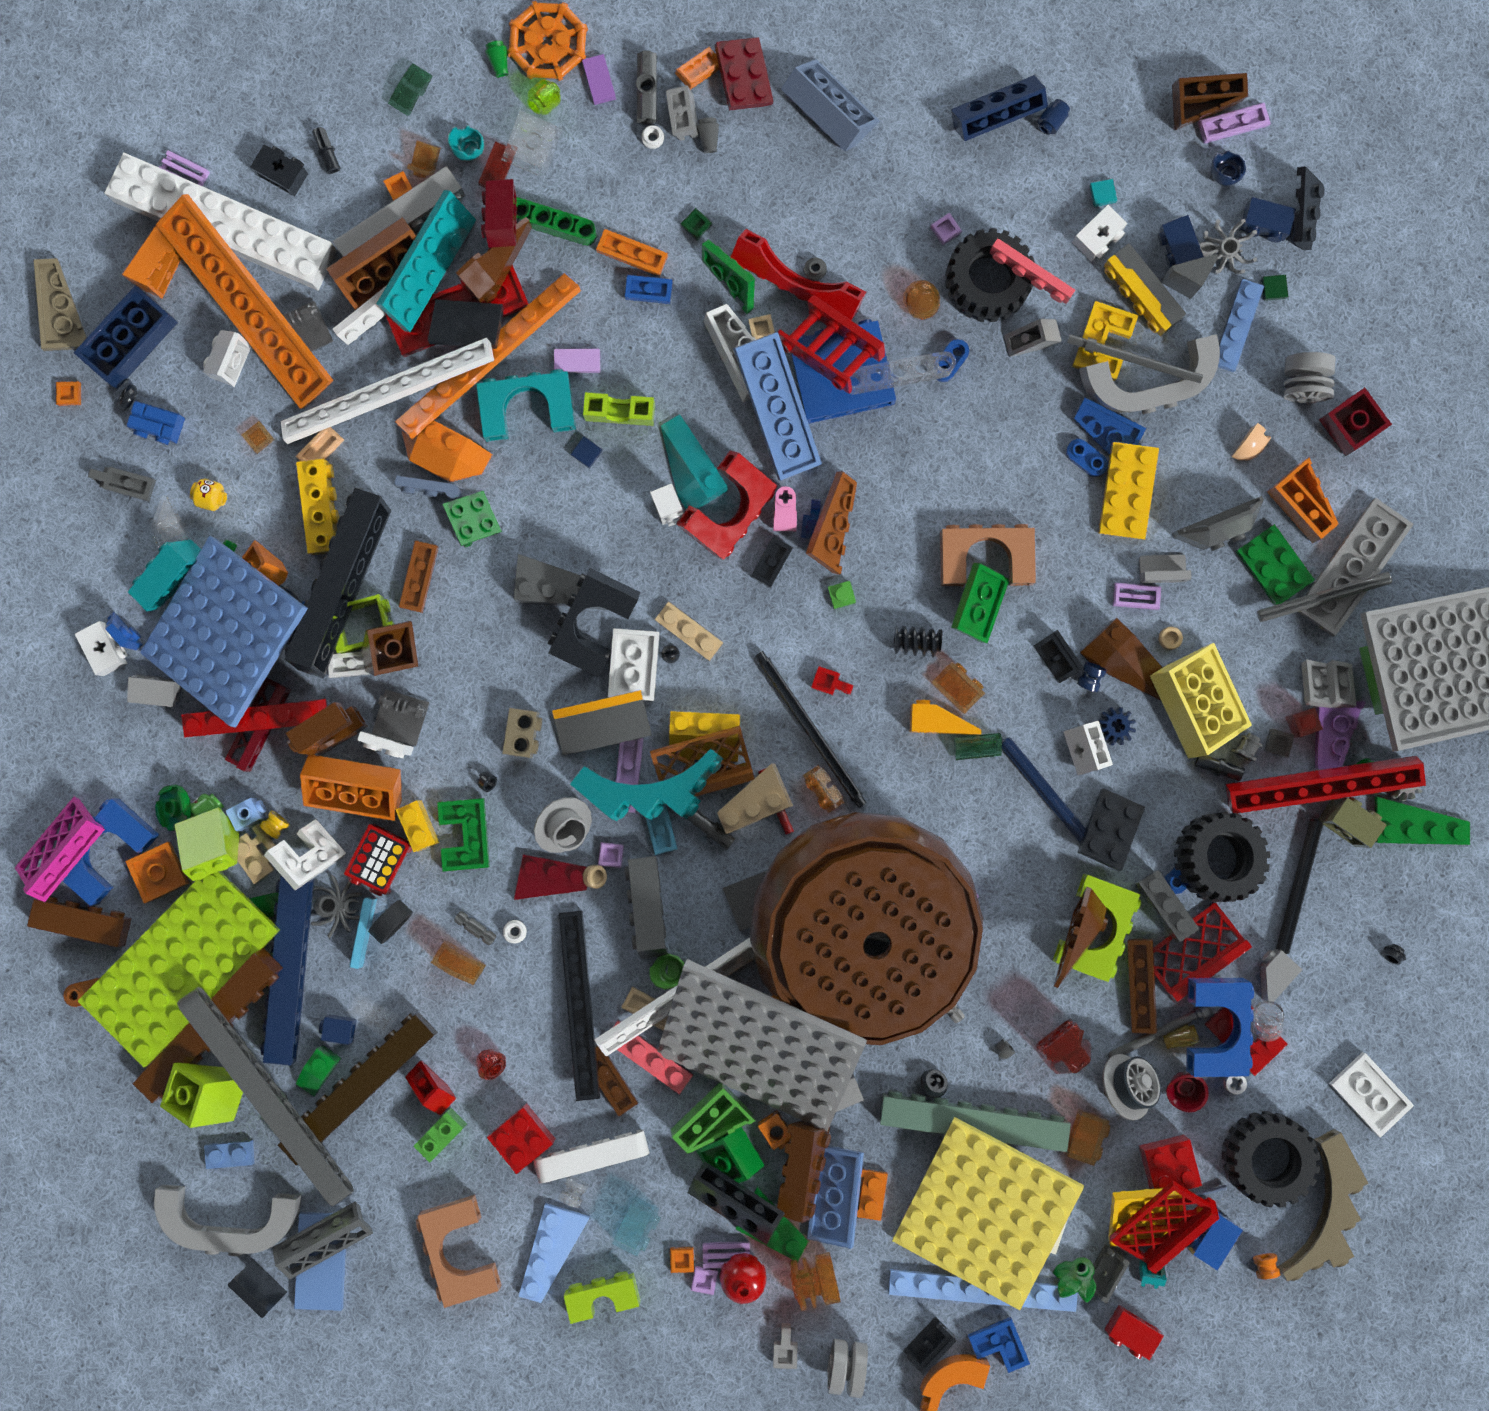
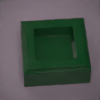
M695 208L680 225L697 241L712 226V222Z
M1286 275L1262 277L1264 301L1288 298Z

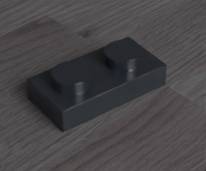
M772 537L751 578L771 588L793 547Z

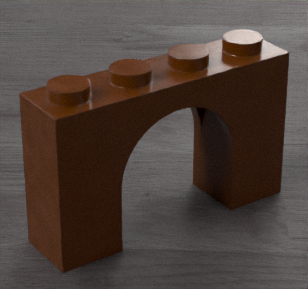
M334 702L286 732L289 738L287 744L293 752L297 751L298 754L323 756L367 728L368 725L356 707L350 706L344 710L340 703Z

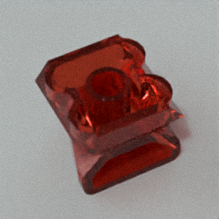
M1072 1019L1063 1022L1035 1046L1039 1054L1045 1059L1052 1060L1050 1067L1055 1074L1077 1073L1091 1061L1092 1045L1087 1039H1082L1084 1030L1076 1022H1073Z

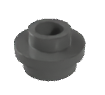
M817 257L809 259L804 266L806 277L813 281L822 279L827 271L826 263ZM817 265L820 269L815 272L811 267Z

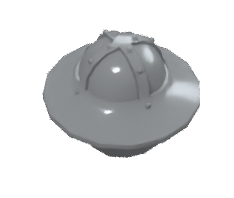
M564 797L551 802L543 808L536 818L533 829L536 842L542 849L550 853H562L578 848L582 845L590 830L592 823L591 811L585 802L574 797Z

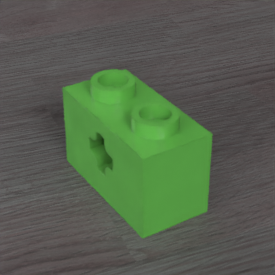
M450 1108L413 1147L430 1163L460 1133L467 1123Z

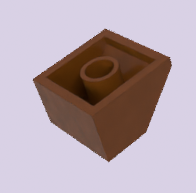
M412 621L367 629L365 631L362 645L365 672L377 676L419 667Z

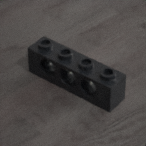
M704 1162L696 1173L687 1192L766 1245L777 1230L785 1214L707 1162Z

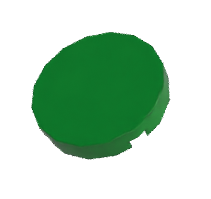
M164 786L157 795L160 797L159 801H156L155 804L156 816L162 827H166L168 831H176L175 824L191 818L190 798L181 786Z

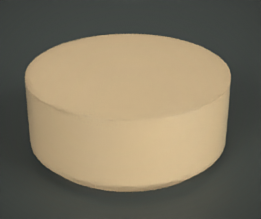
M1167 627L1160 632L1158 640L1164 649L1173 650L1182 644L1183 636L1178 628Z
M599 865L588 866L583 874L586 886L595 889L601 888L607 880L606 870Z

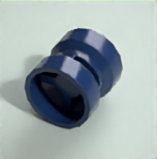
M1085 662L1083 675L1078 678L1077 685L1084 689L1098 692L1101 686L1100 680L1105 677L1107 670L1097 664Z

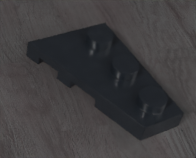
M1304 166L1297 167V176H1301V188L1296 189V198H1298L1300 210L1295 213L1294 243L1302 250H1312L1313 242L1316 239V223L1321 213L1320 202L1324 196L1325 188L1324 184Z

